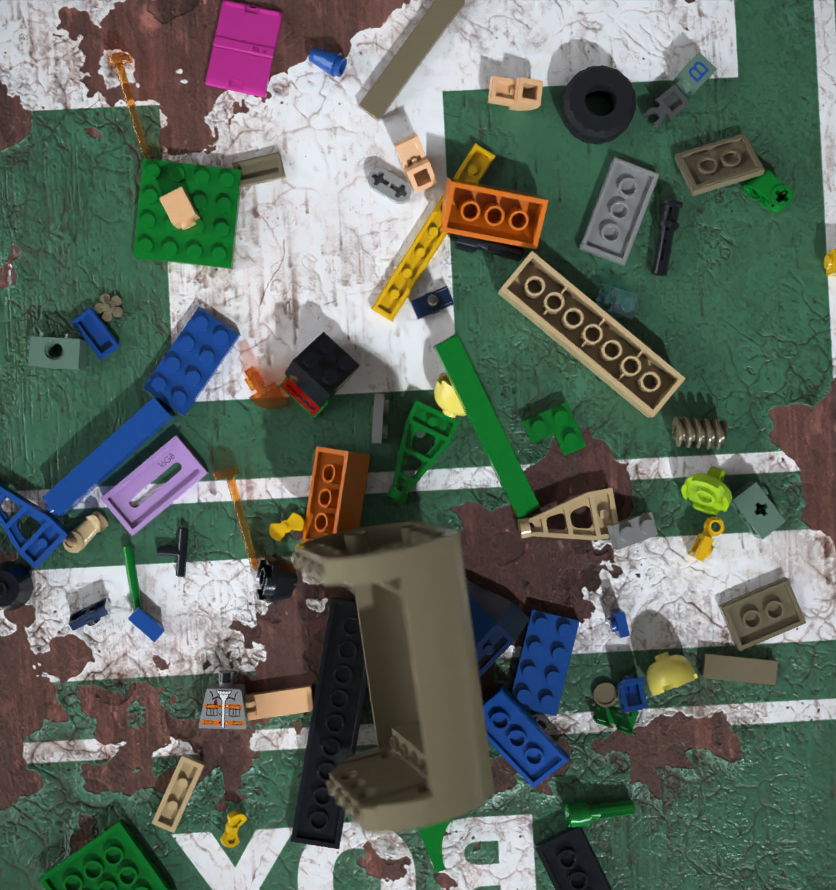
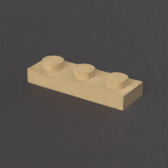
M185 753L182 754L151 824L175 833L206 764L205 762Z

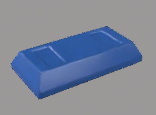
M89 307L71 321L101 361L121 346L92 307Z

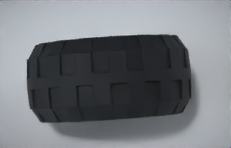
M604 65L587 67L575 74L563 92L560 106L563 123L571 135L585 143L596 145L615 140L628 128L633 119L637 104L635 90L629 79L617 69ZM591 95L604 97L610 105V114L597 116L587 109L585 98Z

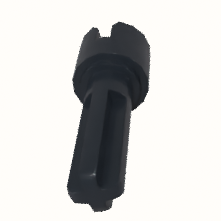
M456 235L458 239L454 243V248L472 254L479 250L514 261H520L523 256V248L519 246Z

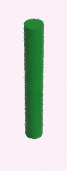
M132 545L123 546L122 550L133 612L138 607L143 610Z

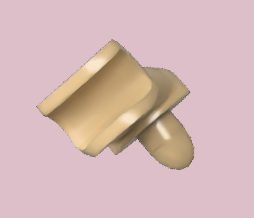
M99 511L93 512L91 515L86 516L87 520L70 531L72 534L63 542V546L68 552L77 553L83 550L97 532H101L108 526V521Z

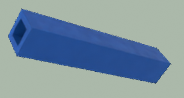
M153 397L42 497L47 502L45 504L47 509L59 516L70 512L167 425L175 415L160 399Z

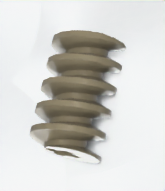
M675 416L673 418L672 436L676 447H680L683 440L685 441L686 448H690L692 441H694L696 448H700L701 443L704 442L705 448L709 449L711 443L714 442L715 449H720L721 443H724L726 440L728 424L725 419L718 421L713 418L709 421L707 418H702L699 421L697 417H692L690 420L688 417L679 419L678 416Z

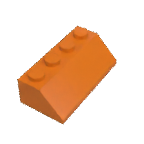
M447 177L442 201L440 231L537 249L549 200L541 195Z
M316 446L302 542L360 527L370 454Z

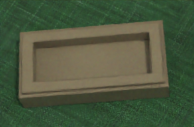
M280 152L232 163L233 169L243 171L241 188L286 178Z

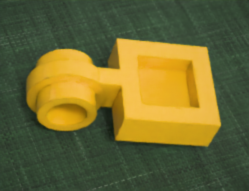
M709 517L706 519L702 534H698L688 554L689 556L704 561L705 558L711 555L714 548L712 545L714 539L712 537L721 535L725 528L724 522L720 518ZM715 522L717 528L713 531L711 525Z

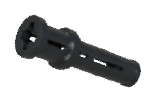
M664 199L660 203L662 212L660 220L657 221V228L660 230L653 270L651 272L652 275L667 276L674 231H677L679 228V223H677L680 208L683 207V203L680 201ZM671 210V218L669 219L668 215L669 211ZM666 242L663 261H661L663 243Z

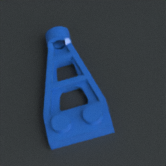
M0 482V524L17 552L36 569L72 533L54 515ZM6 498H10L20 507V510L12 518L1 507V503ZM24 515H29L40 523L39 530L30 539L25 538L18 527V521Z

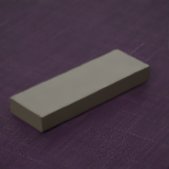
M703 652L701 677L776 685L778 661L775 659Z

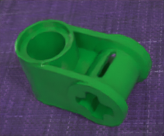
M764 167V174L749 179L743 185V189L772 213L781 212L792 202L793 192L790 187L786 186L769 169ZM778 196L781 198L780 202L776 200Z

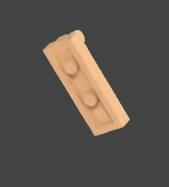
M312 685L245 695L248 721L313 710Z

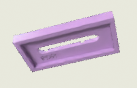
M175 435L100 499L126 530L134 536L209 472L181 438ZM173 464H181V470L138 507L131 505V500Z

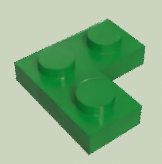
M567 402L522 421L531 444L554 434L563 456L587 446Z

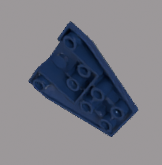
M466 579L480 678L513 644L530 618L513 601Z

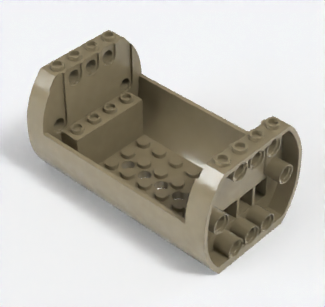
M414 520L341 531L294 545L295 553L292 554V560L295 569H300L301 573H307L308 577H314L315 581L323 582L324 586L345 584V587L354 586L377 747L348 757L339 762L337 767L329 772L330 780H327V789L330 796H334L338 805L341 804L345 813L352 817L354 824H358L364 832L373 833L404 831L425 827L467 813L484 803L495 793L459 531Z

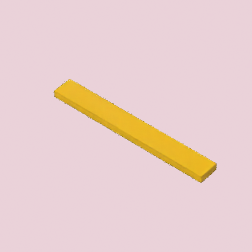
M475 143L453 178L480 183L496 156ZM444 193L371 308L391 322L395 319L448 234L440 231Z

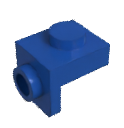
M636 674L622 676L623 681L615 684L622 713L647 709L648 704L642 684L646 682L645 677L637 678Z

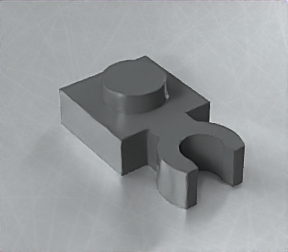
M674 84L654 101L657 107L648 109L644 114V118L646 119L649 115H655L657 121L652 125V128H657L662 123L664 116L670 121L685 109L690 102Z

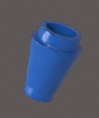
M313 47L309 54V61L330 76L341 77L347 66V58L343 57L342 53Z

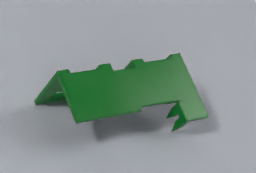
M597 705L593 720L600 725L612 729L613 726L610 725V722L614 723L618 731L636 736L633 728L639 712L632 711L629 715L617 712V710Z

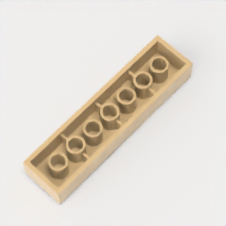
M533 251L530 252L498 292L501 297L647 418L654 417L686 379Z

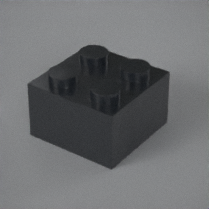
M323 332L292 360L284 374L321 408L351 379L360 365Z

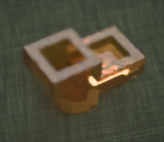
M252 366L244 371L247 375L244 380L251 391L255 389L257 393L249 397L254 404L268 410H278L290 404L279 385L273 382L267 386L256 367Z

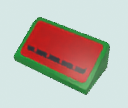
M287 376L279 385L314 419L331 402L328 400L320 408Z

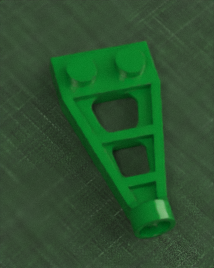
M417 400L415 401L405 422L393 484L387 496L405 503L408 493L450 444L460 423L459 420L449 417ZM418 430H422L435 438L434 446L426 454L417 453L412 447L414 433ZM408 455H412L422 461L420 468L414 476H408L403 472V466ZM403 486L405 492L396 489V487Z

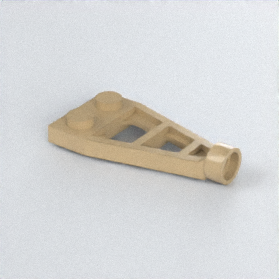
M613 488L588 491L530 518L518 519V530L521 539L531 536L582 540L610 538L607 526L618 522ZM582 506L589 507L592 520L591 527H574L571 522V513ZM562 513L566 528L563 530H549L546 522L547 518ZM530 523L534 525L533 531H531Z

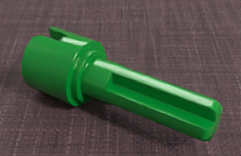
M630 799L590 805L585 800L565 803L564 805L568 827L589 826L592 820L633 815L635 811L633 801Z

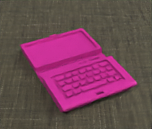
M223 0L207 72L206 85L265 98L273 63L272 59L277 46L284 12L232 0Z

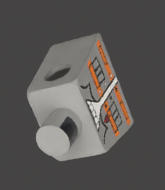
M219 671V683H211L207 687L199 728L246 730L249 726L250 720L248 721L247 708L245 707L246 688L244 684H233L234 671Z

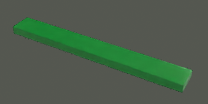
M454 334L433 346L516 517L521 519L539 508L540 505L458 335Z

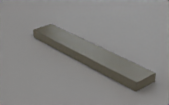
M435 0L360 102V109L378 122L381 120L464 6V0Z

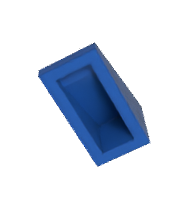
M139 607L128 618L130 622L153 642L165 631L162 622Z

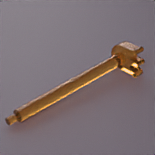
M124 52L107 56L108 65L112 69L116 68L141 155L144 156V159H149L148 153L150 152L124 68L125 63H133L132 57Z
M238 467L214 472V480L226 478L249 564H252L253 571L258 570L256 564L258 561L234 475L239 474Z

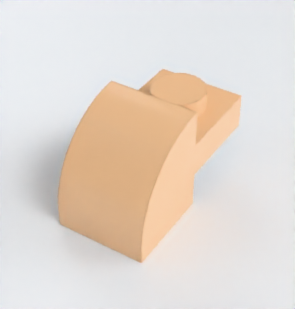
M493 75L490 78L488 103L509 106L508 110L515 111L537 109L541 106L543 81L519 77L516 80Z
M417 134L394 143L401 162L400 165L415 194L438 184Z

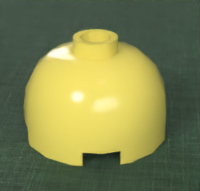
M446 373L439 374L434 388V397L438 406L449 417L456 418L457 415L466 416Z
M668 651L655 656L656 662L652 663L646 672V680L652 696L664 693V690L677 688L698 678L694 667L688 659L678 654L669 655Z

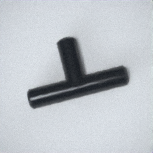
M186 527L179 528L178 547H157V554L159 556L177 557V577L186 576L189 529Z

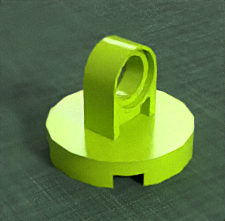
M711 466L707 474L698 473L690 475L686 478L681 489L683 498L685 500L689 498L694 503L692 507L703 513L716 515L719 511H727L732 501V494L723 483L725 470Z

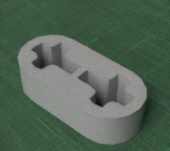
M381 167L370 171L368 184L373 191L396 204H404L410 199L411 188L406 181ZM380 174L383 175V180L388 185L386 186L383 183H379L378 186L375 185L373 177H379ZM393 186L396 189L404 187L406 196L401 195L397 198L395 190L391 189V187Z

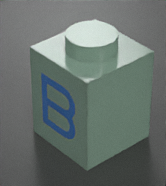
M699 52L678 73L673 82L684 95L691 98L713 75L717 68Z

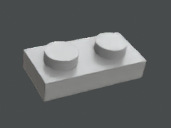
M375 393L372 443L382 444V439H387L388 424H383L384 414H389V400H385V394Z
M644 512L607 526L612 547L616 550L658 535L652 512Z

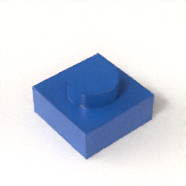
M620 608L610 610L612 617L608 618L611 631L615 632L620 638L630 636L625 612Z

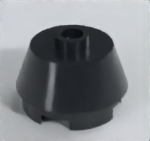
M277 554L272 556L265 555V560H260L256 578H259V586L261 587V589L256 590L257 599L266 600L267 603L289 599L297 586L298 580L294 564Z
M1 562L0 610H16L25 605L30 599L33 592L32 578L30 572L24 566L15 562Z

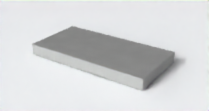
M614 156L579 249L625 266L660 174Z

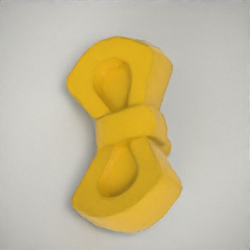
M293 512L288 519L283 520L281 523H271L269 528L270 536L274 540L281 542L286 533L292 530L303 531L305 526L304 518L299 513Z
M239 810L232 811L227 815L228 822L225 824V832L220 838L221 843L225 847L233 848L240 843L237 834L238 829L247 820V817Z

